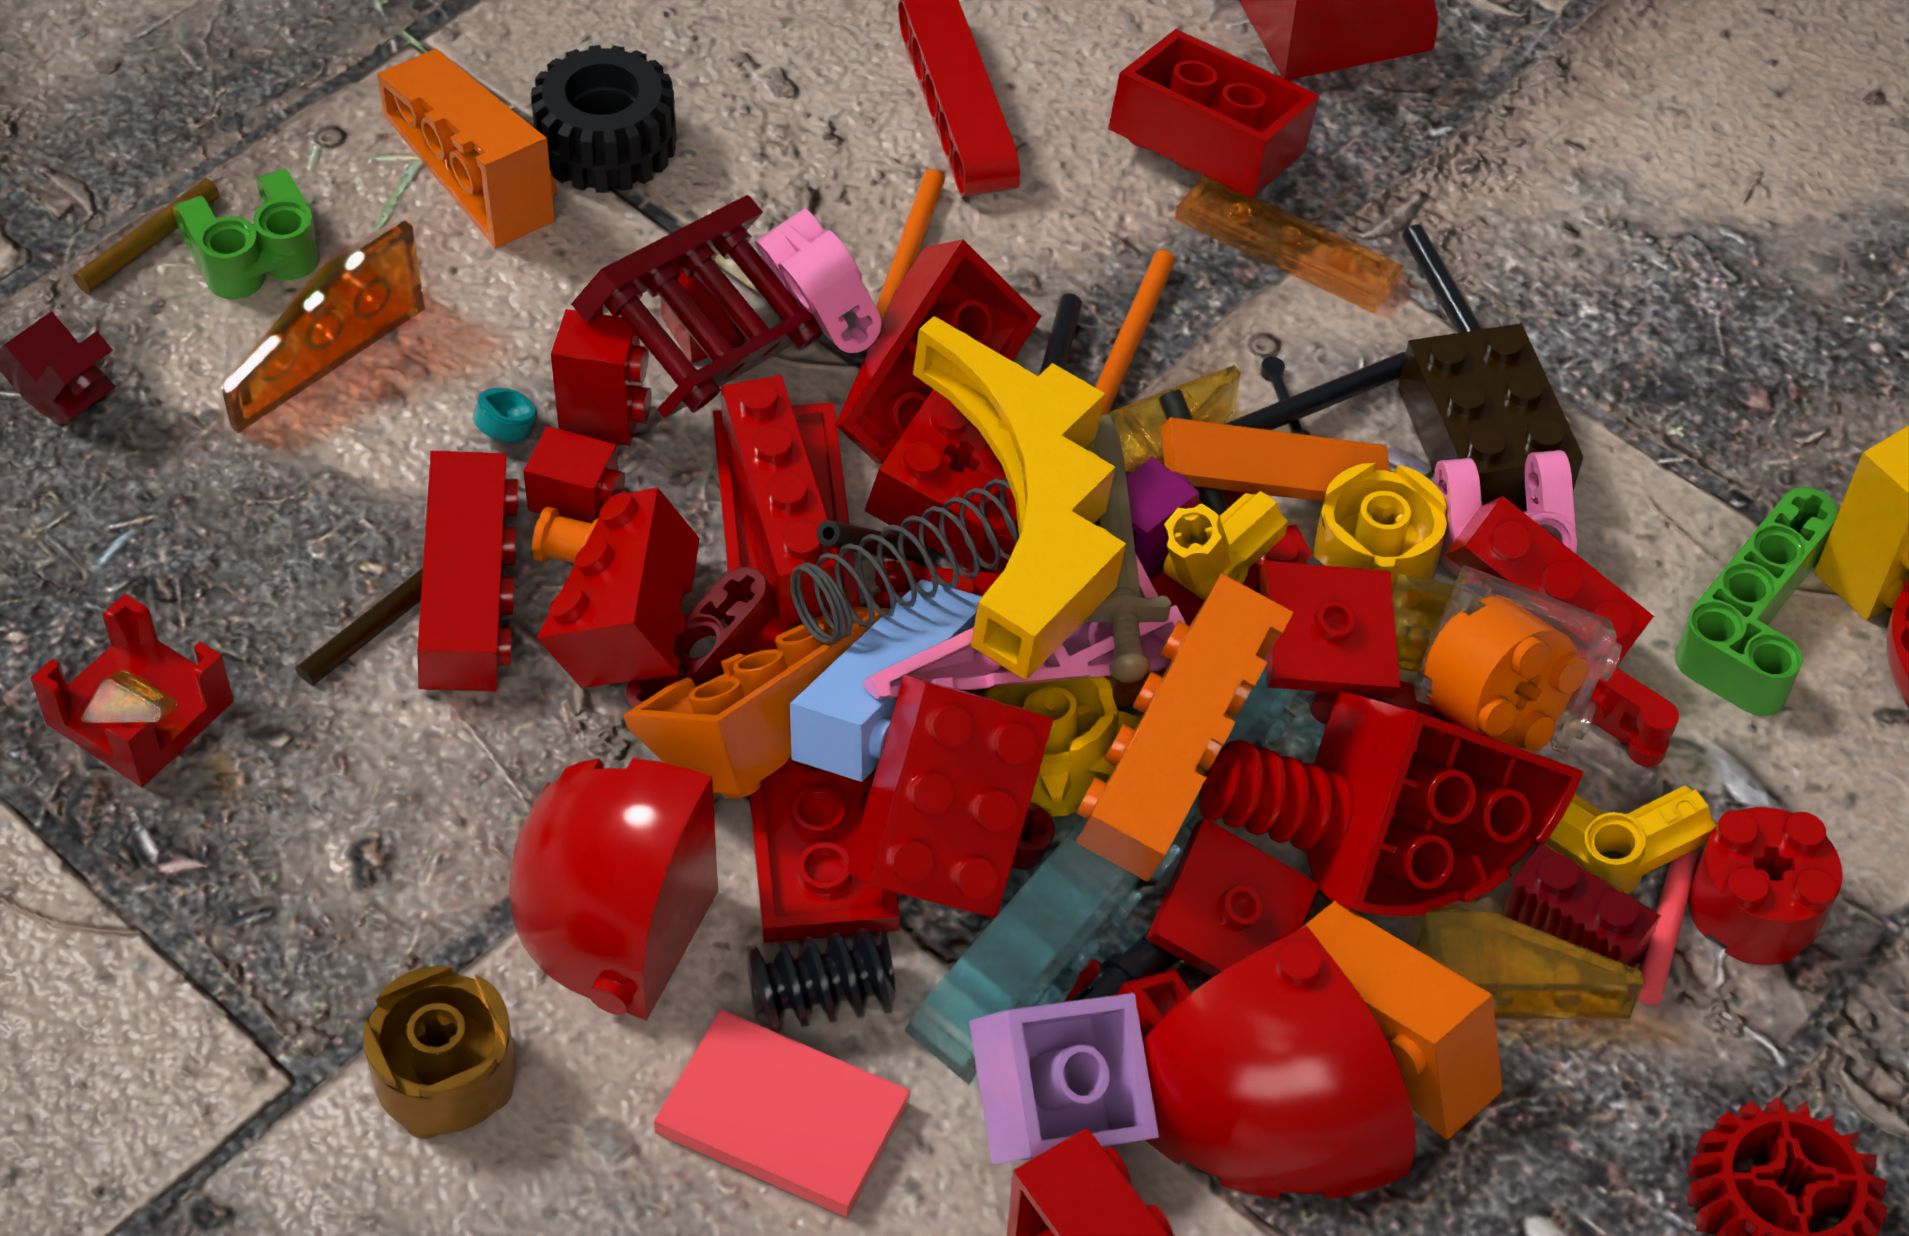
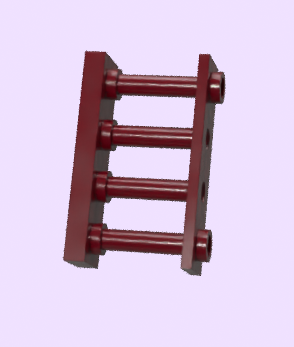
M749 194L600 269L571 303L586 323L609 311L614 317L621 315L675 381L678 387L657 408L664 419L686 406L692 413L700 410L719 394L722 385L793 344L799 351L806 348L823 334L814 315L802 308L749 243L752 236L747 230L763 213ZM720 253L724 259L732 258L783 322L771 329L767 327L713 261L717 254ZM684 272L688 278L695 276L748 342L736 349L732 348L677 279L681 273ZM648 292L651 297L659 296L711 359V363L699 370L694 367L641 302L640 299L643 293Z

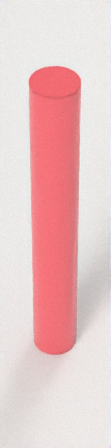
M1701 847L1669 862L1656 910L1662 916L1652 935L1653 938L1649 943L1650 945L1645 952L1634 993L1635 998L1641 1003L1658 1005L1662 1001Z

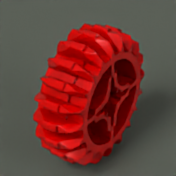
M1777 1096L1767 1103L1764 1111L1751 1100L1740 1107L1737 1115L1726 1111L1724 1115L1716 1120L1712 1130L1709 1129L1707 1133H1703L1695 1148L1697 1155L1693 1156L1687 1169V1180L1691 1182L1687 1192V1206L1699 1210L1695 1219V1232L1716 1233V1236H1877L1887 1218L1886 1211L1888 1207L1881 1203L1886 1194L1885 1187L1887 1181L1873 1176L1877 1168V1155L1856 1152L1860 1143L1859 1131L1842 1136L1834 1130L1836 1127L1835 1113L1819 1121L1810 1117L1807 1101L1798 1105L1794 1113L1787 1112ZM1764 1155L1765 1163L1763 1166H1751L1748 1173L1733 1172V1166L1738 1162L1750 1157ZM1824 1214H1838L1839 1223L1836 1226L1821 1232L1809 1233L1808 1224L1810 1220H1821Z

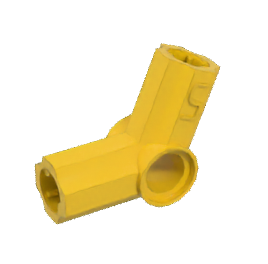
M1261 491L1253 495L1245 493L1220 516L1203 504L1188 509L1178 507L1164 524L1169 536L1167 543L1169 553L1164 562L1163 572L1205 601L1221 573L1243 584L1249 568L1285 536L1288 521L1279 510L1278 502Z
M1686 785L1628 814L1604 813L1575 794L1563 818L1545 843L1621 891L1630 894L1638 887L1643 875L1705 845L1716 825L1710 814L1708 804L1696 789L1691 790ZM1616 851L1624 854L1626 857L1610 859L1601 853Z

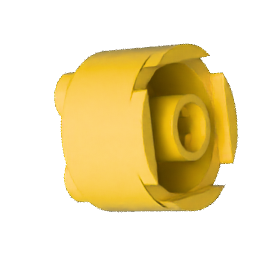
M1376 463L1355 465L1337 475L1327 488L1321 508L1313 557L1318 565L1391 571L1393 605L1413 600L1430 586L1436 574L1447 531V506L1445 498L1439 488L1429 478L1412 468L1396 465V470L1393 472L1375 470Z

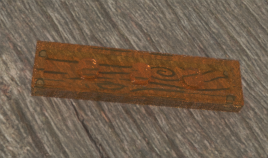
M1204 175L1176 206V221L1374 314L1402 278L1404 265L1259 198L1254 197L1252 199Z

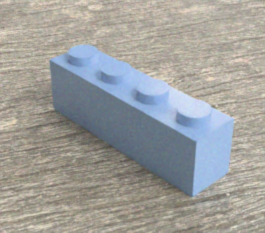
M922 579L918 582L920 587L927 593L932 591V582ZM938 584L936 595L933 598L929 599L917 592L915 604L911 608H907L897 602L893 616L888 618L882 616L790 703L791 760L863 782L878 765L897 697L876 699L866 691L862 682L877 672L973 628L978 602L982 596L954 588L949 589ZM911 590L902 597L904 601H911Z

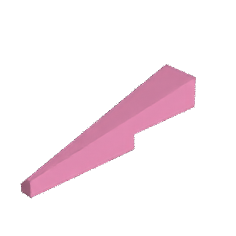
M1136 554L1141 598L1158 597ZM1177 605L1170 608L1169 618L1165 622H1139L1141 649L1150 662L1149 671L1166 670L1170 663L1169 660L1159 655L1178 620L1186 624ZM1083 622L1026 681L971 647L973 627L869 676L862 684L866 691L874 698L885 699L898 696L904 674L962 691L1112 675L1110 663L1115 653L1112 623Z

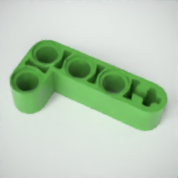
M1799 487L1786 493L1693 606L1676 649L1675 662L1684 675L1753 715L1769 716L1778 713L1784 708L1803 663L1802 652L1797 644L1787 636L1769 627L1768 624L1820 559L1838 514L1837 506L1830 496L1823 491L1811 487Z

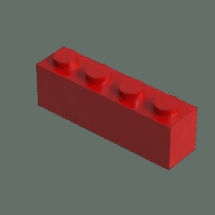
M782 375L722 385L723 438L766 580L773 588L778 607L776 614L779 624L801 620L794 606L790 590V578L794 567L806 562L816 565L821 555L826 553L837 555L838 549L822 545L817 538L819 525L828 520ZM829 559L824 561L821 568L830 574L836 582V560ZM841 564V566H840V571H841V578H842V564ZM803 571L801 585L805 601L813 617L821 616L823 614L816 598L814 579L807 572ZM821 589V594L828 612H830V606L824 595V592Z
M431 450L417 648L418 689L497 692L498 666H511L512 627H500V615H513L514 577L502 576L503 565H515L516 527H505V516H517L518 479H506V453Z

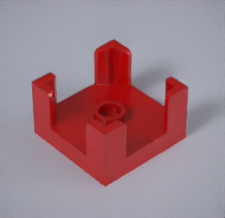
M124 593L103 614V620L111 646L68 685L60 662L55 659L47 662L30 679L48 726L143 788L225 711L234 700L223 657L220 653L199 641L194 646L198 662L196 665L160 642L148 608ZM164 714L153 722H149L147 719H138L136 722H91L102 715Z

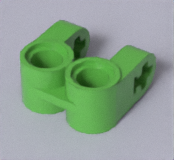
M285 168L256 178L262 205L255 212L254 224L240 217L225 216L215 218L202 195L173 205L175 218L183 240L213 294L224 299L245 298L259 290L264 283L265 273L281 280H295L309 275L318 266L320 253L311 209Z

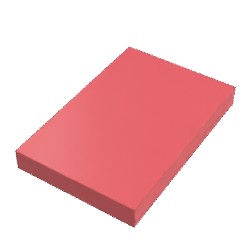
M720 1009L656 1116L654 1128L655 1133L848 1218L910 1102V1090Z

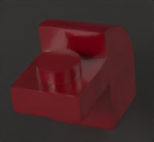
M52 311L5 343L0 350V372L27 403L58 424L68 423L116 387L100 368L113 351L103 337L96 331L79 343Z

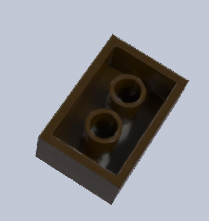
M1522 323L1408 340L1398 390L1433 473H1435L1436 464L1440 460L1471 458L1474 460L1479 474L1482 505L1504 496L1517 508L1525 512L1527 511L1525 463L1528 454L1532 452L1562 450L1566 453L1570 463L1574 491L1584 456Z

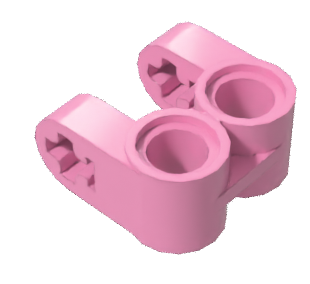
M802 209L755 241L761 258L802 308L814 315L822 332L840 350L847 353H859L868 349L876 341L881 331L882 322L879 312L862 282V275L857 264L840 239L830 230L825 232L820 223L807 209ZM851 310L856 315L854 317L856 327L847 332L848 324L842 315Z
M1562 450L1532 452L1528 454L1525 463L1527 512L1524 513L1576 553L1578 540L1576 536L1572 474L1568 457ZM1471 458L1440 460L1435 467L1434 484L1442 492L1447 506V531L1440 559L1450 573L1460 578L1474 579L1446 557L1445 553L1482 506L1477 466Z

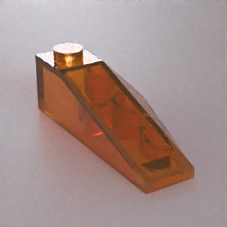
M403 220L376 230L352 246L344 248L338 255L328 260L221 386L230 427L234 431L240 433L425 310L414 232L411 224Z

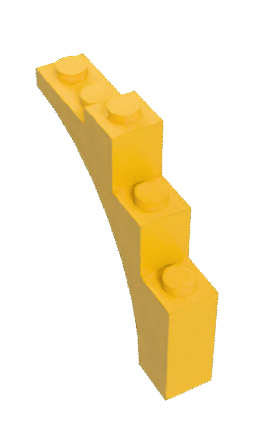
M933 316L919 329L913 375L950 400L981 432L1002 464L1016 502L1019 539L1006 568L978 602L971 647L1026 681L1117 588L1127 543L1113 536L1106 529L1094 524L1106 512L1115 466L1085 449L1096 439L1105 393L1054 363L1037 376L1016 362L1007 359L971 338L968 334Z

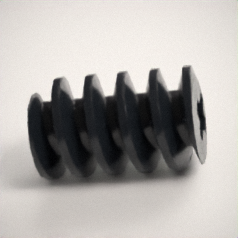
M884 927L879 946L876 945L867 928L857 929L852 950H849L839 932L830 933L824 954H821L811 936L803 937L796 959L793 958L784 941H776L773 944L769 963L765 962L756 945L746 947L749 984L756 1020L758 1014L764 1013L775 1032L782 1031L787 1009L793 1010L802 1027L810 1025L813 1005L820 1004L830 1023L837 1022L840 1003L843 1000H848L857 1018L865 1017L868 996L876 997L885 1014L892 1013L895 999V978L889 941Z

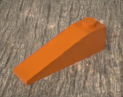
M852 607L861 620L867 621L869 619L868 607ZM881 608L885 612L889 611V608ZM875 609L872 626L883 616L877 613ZM844 612V615H845V630H847V619H846V614H845V612ZM823 615L814 618L828 635H833L834 630L829 626ZM852 618L853 627L850 636H842L841 640L828 645L817 640L807 630L805 625L801 624L776 636V650L758 651L747 656L738 653L721 661L724 674L696 687L693 679L686 677L665 687L623 714L626 726L662 762L712 776L713 793H720L726 799H738L751 795L760 789L763 779L782 767L791 756L790 703L872 626L864 627Z

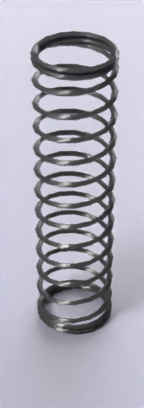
M1007 477L1004 480L994 479L987 482L984 489L973 488L966 492L963 499L958 497L948 499L942 508L932 506L925 510L922 517L912 515L905 518L901 527L889 525L883 529L880 536L874 534L864 536L859 545L846 544L841 547L837 555L831 553L821 555L816 565L806 562L794 567L790 578L791 595L797 613L807 630L823 643L828 645L841 640L842 636H850L853 627L852 618L864 627L872 626L875 615L874 609L877 613L887 618L891 617L894 614L896 601L907 608H911L915 604L917 592L929 599L933 598L936 595L938 583L952 589L957 585L959 574L971 580L977 577L980 565L989 570H994L998 567L1000 556L1009 560L1011 555L1006 554L999 546L996 534L987 519L985 508L987 496L1002 511L1006 526L1015 540L1016 546L1019 532L1006 507V487L1011 490ZM1002 485L1000 500L988 492L991 487ZM975 494H981L980 510L968 501ZM955 503L961 504L960 520L947 510L950 505ZM966 506L973 510L983 523L986 535L995 552V561L992 564L985 563L978 555L975 543L966 527ZM940 513V530L927 520L930 514ZM945 515L952 519L963 533L966 545L974 558V571L972 573H966L956 561L954 552L946 537ZM914 521L920 522L919 540L915 535L906 530L907 525ZM925 525L936 534L944 546L946 555L953 567V582H945L934 567L925 544ZM892 531L899 532V551L885 539L887 533ZM904 534L912 540L924 557L932 577L933 589L931 592L927 593L920 587L909 568L904 550ZM871 540L878 541V561L863 548ZM883 544L897 557L907 575L911 587V601H904L895 591L889 580L884 565ZM851 549L857 551V571L842 558L843 554ZM862 554L875 566L885 583L890 599L889 611L885 612L880 608L868 589L863 574ZM829 559L836 560V582L830 574L821 568L824 561ZM841 564L856 579L864 594L869 612V619L867 621L860 619L846 596L841 578ZM803 571L807 572L814 579L816 598L824 618L834 630L832 636L828 635L817 624L807 606L801 585ZM821 589H822V591L824 592V595H825V597H826V599H827V601H828V604H829V606H830L833 620H832V618H831V616H830V614H829V612H828V610H827V608H826V606H825V603H824V600H823V597H822V594H821ZM844 612H845V614H846V619H847V630H845V615H844Z

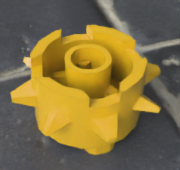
M1104 676L992 687L986 688L984 692L987 698L1054 718L1030 801L1042 807L1051 817L1069 816L1074 813L1095 777L1104 782L1108 781L1115 765L1104 760L1123 723L1135 729L1141 718L1117 709L1113 698V689L1117 683L1114 677L1106 679Z

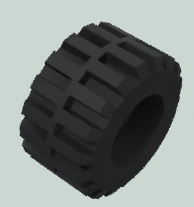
M601 45L588 46L589 50L581 52L578 49L566 52V58H555L547 64L548 71L539 72L535 78L536 87H533L531 90L534 128L547 138L550 170H553V177L561 183L571 181L572 188L584 191L588 187L596 188V193H608V189L619 188L620 191L633 189L632 184L636 182L645 184L653 180V172L662 173L668 166V158L674 157L676 150L674 90L669 74L663 73V66L656 60L647 61V54L638 50L630 53L625 51V47L613 45L611 49L601 48Z

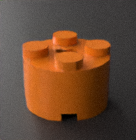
M1489 596L1479 600L1487 606L1482 607L1471 615L1461 610L1447 622L1438 634L1425 663L1424 676L1432 681L1433 696L1427 693L1426 695L1429 704L1435 710L1458 726L1518 748H1525L1529 752H1535L1542 749L1551 740L1555 730V722L1565 710L1573 692L1584 683L1588 673L1587 661L1578 656L1577 649L1572 640L1559 630L1508 598Z

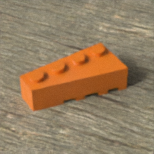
M437 48L377 73L384 117L495 249L555 222L553 196L557 195V186L550 172L547 138Z
M1222 573L1220 574L1191 625L1188 626L1178 620L1159 656L1169 660L1170 663L1162 677L1152 671L1150 672L1132 705L1133 708L1143 713L1136 728L1133 729L1123 723L1104 760L1115 765L1108 781L1104 782L1095 777L1084 795L1076 814L1087 820L1075 843L1147 882L1167 854L1207 777L1203 775L1205 770L1208 771L1235 725L1236 722L1232 720V717L1235 718L1251 690L1256 685L1267 664V661L1264 659L1279 636L1284 632L1294 613L1293 611Z

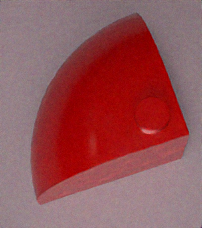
M1238 0L1281 77L1286 80L1434 50L1438 28V12L1434 0Z
M1338 690L1314 765L1323 768L1324 771L1331 770L1347 778L1352 786L1354 795L1353 813L1345 835L1331 852H1321L1316 844L1306 850L1311 873L1319 884L1321 891L1329 899L1347 908L1373 915L1395 917L1419 916L1429 914L1430 909L1439 908L1456 901L1468 903L1510 878L1512 874L1508 870L1534 844L1539 846L1548 840L1569 807L1584 771L1417 711Z
M600 758L579 762L566 767L558 780L551 784L548 782L545 785L519 832L514 848L509 879L510 907L513 923L519 939L530 957L556 982L571 991L589 998L597 1007L615 1015L628 1013L647 1021L718 893L712 776L664 762L632 758L626 769L603 768L605 765Z
M1308 926L1262 948L1215 975L1174 1007L1143 1040L1159 1138L1146 1141L1178 1165L1184 1160L1200 1170L1221 1178V1186L1251 1195L1279 1199L1281 1193H1323L1324 1199L1356 1195L1385 1186L1408 1175L1410 1172L1416 1147L1415 1123L1409 1095L1397 1061L1367 1004Z

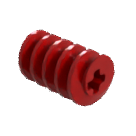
M1241 739L1231 741L1221 748L1210 769L1206 770L1204 775L1207 778L1198 793L1200 815L1208 820L1213 821L1222 816L1224 824L1230 827L1238 828L1245 825L1248 832L1257 836L1267 832L1269 838L1273 841L1283 843L1290 840L1293 847L1303 851L1312 848L1316 844L1318 849L1325 853L1331 852L1345 835L1352 818L1354 806L1352 786L1344 775L1331 770L1324 771L1323 768L1311 763L1302 764L1300 760L1287 755L1279 756L1277 752L1264 747L1256 748L1255 745Z

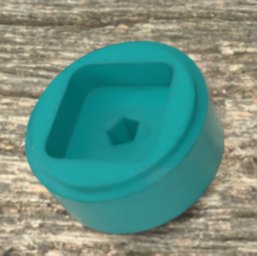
M491 388L483 391L478 397L473 412V422L480 431L489 437L504 442L526 440L531 435L537 418V409L531 400L525 395L508 388Z

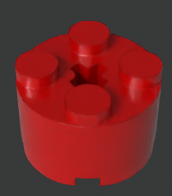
M1754 807L1743 810H1731L1724 813L1710 833L1692 879L1688 897V908L1696 928L1706 939L1710 933L1718 941L1726 945L1727 948L1724 953L1746 963L1775 965L1789 962L1799 956L1803 949L1810 945L1820 933L1842 885L1843 872L1840 857L1834 845L1826 836L1824 823L1818 817L1808 812L1791 813L1770 807Z

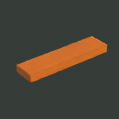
M1172 417L1160 427L1165 466L1172 472L1183 475L1192 486L1254 494L1261 491L1271 496L1323 502L1331 481L1350 467L1363 463H1376L1375 470L1390 471L1387 445Z

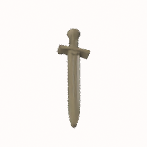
M1102 415L1095 439L1094 453L1115 466V472L1106 512L1098 521L1100 527L1106 529L1113 536L1127 544L1117 588L1084 622L1112 623L1115 653L1110 663V672L1121 682L1134 683L1143 679L1150 668V662L1141 649L1139 622L1167 621L1170 614L1171 601L1164 595L1153 598H1141L1122 447L1111 417L1109 415Z

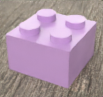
M1135 993L1010 1009L969 1020L992 1165L1035 1158L1087 1127L1102 1147L1159 1138Z

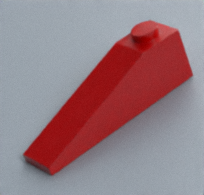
M964 239L924 247L896 289L881 321L880 334L870 346L835 423V426L875 463H883L933 390V388L913 375L919 329L927 321L935 316L1007 359L1014 361L1042 317Z

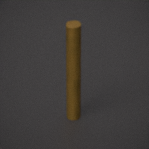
M203 179L74 273L73 279L76 285L85 293L94 290L178 228L173 209L174 204L202 195L209 205L220 196L217 187L209 179Z

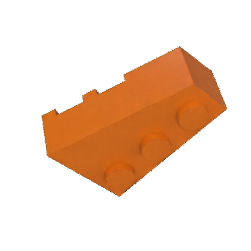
M1333 901L1303 926L1309 927L1351 981L1372 1012L1397 1061L1409 1095L1412 1110L1446 1141L1503 1092L1493 994L1347 907L1338 904L1336 901Z

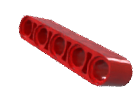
M899 0L898 17L901 35L960 196L968 197L1017 189L1020 184V167L1015 144L959 0Z

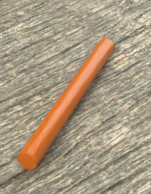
M926 170L921 179L876 304L881 321L896 289L919 256L945 182L944 175L938 170Z
M1158 250L1154 253L1095 385V388L1105 393L1101 416L1108 415L1175 265L1176 259L1174 255L1166 250Z

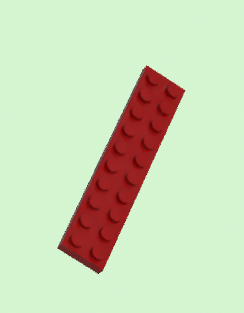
M834 402L791 405L828 520L850 524L838 430L835 426ZM722 410L713 411L727 573L740 567H752L759 570L765 577L723 438ZM853 551L845 552L842 558L855 569ZM842 565V584L846 596L852 607H860L857 581L848 569ZM746 597L740 599V601H743L745 603L751 600L747 599ZM775 613L771 621L741 654L747 656L758 651L776 650V636L803 624V622L796 620L779 624L777 614ZM790 756L782 767L761 781L759 790L749 795L763 943L801 940L803 937L811 936L813 939L826 938L830 933L839 932L841 936L855 935L856 930L859 928H867L871 934L882 933L883 927L886 932L899 931L900 914L897 893L869 886L847 872L864 814L861 808V796L870 775L863 782L791 760Z

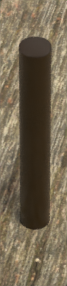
M423 568L297 665L295 668L297 674L313 687L421 601Z

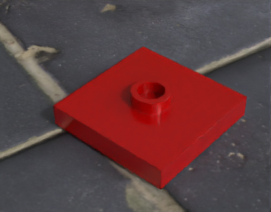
M1266 560L1259 570L1261 595L1294 612L1284 632L1279 636L1265 658V661H1267L1265 666L1267 688L1338 693V690L1356 695L1393 698L1401 687L1391 571Z
M1203 818L1194 825L1146 940L1209 976L1214 977L1236 962L1302 928L1319 884L1210 820Z

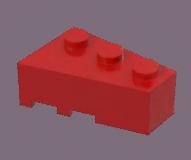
M658 487L631 493L622 492L611 496L602 506L599 512L600 518L585 546L576 555L575 565L560 594L552 601L549 608L550 613L537 636L538 641L580 688L678 675L680 659L673 652L675 637L685 633L687 618L680 611L682 594L684 595L692 591L700 538Z

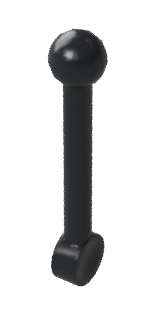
M1267 357L1262 361L1260 375L1265 380L1271 381L1279 401L1289 398V393L1282 378L1285 363L1277 357ZM1299 420L1288 424L1291 433L1311 435L1302 428Z

